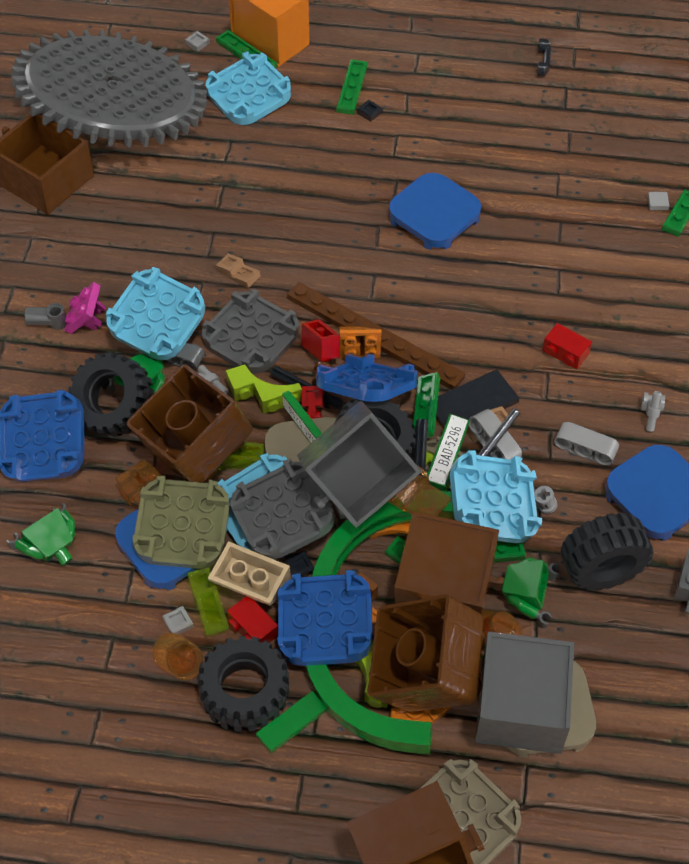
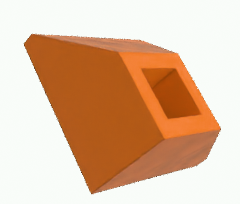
M339 327L340 359H346L348 354L364 357L367 356V353L374 354V358H380L381 329Z

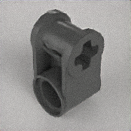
M185 343L175 357L165 361L177 367L186 364L196 371L205 352L200 346Z

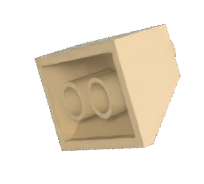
M229 541L208 577V580L267 605H272L278 600L279 587L282 588L284 583L291 579L289 565Z

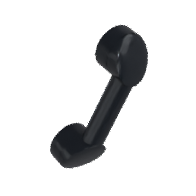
M540 38L538 53H544V62H538L537 76L545 77L551 66V45L547 39Z

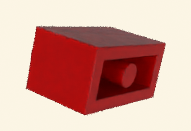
M320 319L302 323V346L321 362H328L339 357L340 335Z
M556 323L544 338L542 351L564 362L567 366L578 369L589 355L592 341Z
M246 596L227 610V624L234 632L238 631L242 636H246V639L252 640V637L260 638L261 643H264V641L270 643L278 637V625L252 598Z

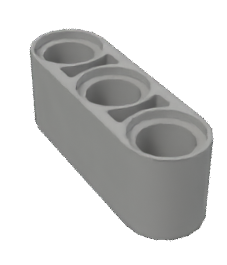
M489 409L469 418V427L483 447L502 424ZM506 431L489 455L495 458L511 460L514 456L521 458L522 451L510 433Z
M571 422L562 423L554 439V443L558 448L605 466L612 464L619 449V443L615 439Z

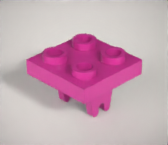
M93 282L90 286L84 287L79 295L73 296L69 303L70 311L65 318L66 326L64 331L72 334L82 325L93 330H97V326H101L102 322L93 316L94 313L101 314V311L106 309V306L97 300L100 285Z

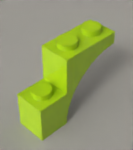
M245 364L226 370L227 385L234 400L247 399L255 395L263 414L275 412L283 408L282 393L288 390L298 402H302V388L299 383L275 385L264 382L255 377Z

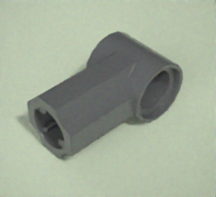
M52 303L48 307H28L25 309L26 325H50L56 330L66 326L65 310L59 303Z

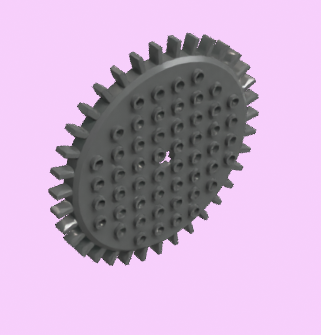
M84 29L83 36H75L69 30L65 39L57 33H53L52 42L41 37L39 46L32 42L29 43V51L22 49L20 51V58L15 57V63L12 66L11 86L15 87L14 95L15 97H21L22 107L31 106L30 115L32 117L44 113L42 124L47 125L52 121H56L57 132L60 133L68 127L73 129V138L77 139L81 133L90 135V143L93 144L98 137L107 138L108 145L112 147L115 139L124 140L126 147H131L132 140L140 139L143 146L148 147L149 138L152 137L159 144H164L165 134L177 140L179 131L187 135L190 125L197 127L198 119H203L207 104V90H203L204 81L198 80L199 73L197 71L189 72V62L178 65L180 56L176 54L167 57L166 47L156 51L152 49V41L142 45L137 43V36H133L130 40L122 39L120 32H117L115 37H107L104 30H100L99 36H90L88 30Z

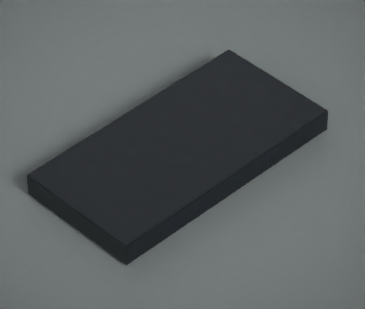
M498 369L439 395L436 419L444 429L450 414L469 420L471 416L486 409L492 410L501 406L506 409L519 403L520 398Z

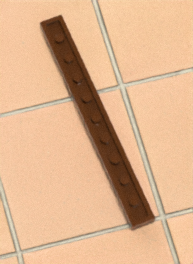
M300 282L287 293L288 300L337 327L381 329L382 352L405 365L408 363L414 365V370L424 375L438 372L440 384L451 390L457 388L465 378V372Z

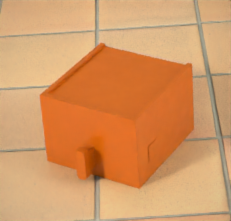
M229 0L231 32L276 61L277 67L310 45L309 0Z

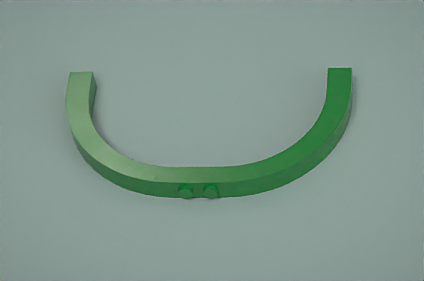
M423 490L396 494L357 528L347 519L325 544L314 567L312 577L337 575L344 561L359 544L387 527L410 522L413 511L455 520L452 492ZM326 664L306 666L318 698L323 702L327 711L348 731L363 740L387 749L430 755L433 734L431 722L391 718L370 711L356 703L338 686Z

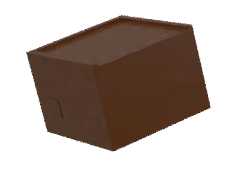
M42 114L33 117L28 115L11 130L7 126L2 128L3 136L0 138V186L49 216L51 211L90 178L94 177L88 141L81 137L73 138V133L66 128L60 133L57 132V123L54 121L47 125L42 124Z
M413 511L394 587L395 604L447 594L482 615L488 588L491 587L497 591H502L504 577L498 576L497 578L491 576L497 551L499 530Z
M438 781L346 822L363 864H474L470 853L477 849L479 852L485 850L473 824L467 826L468 829L461 832Z

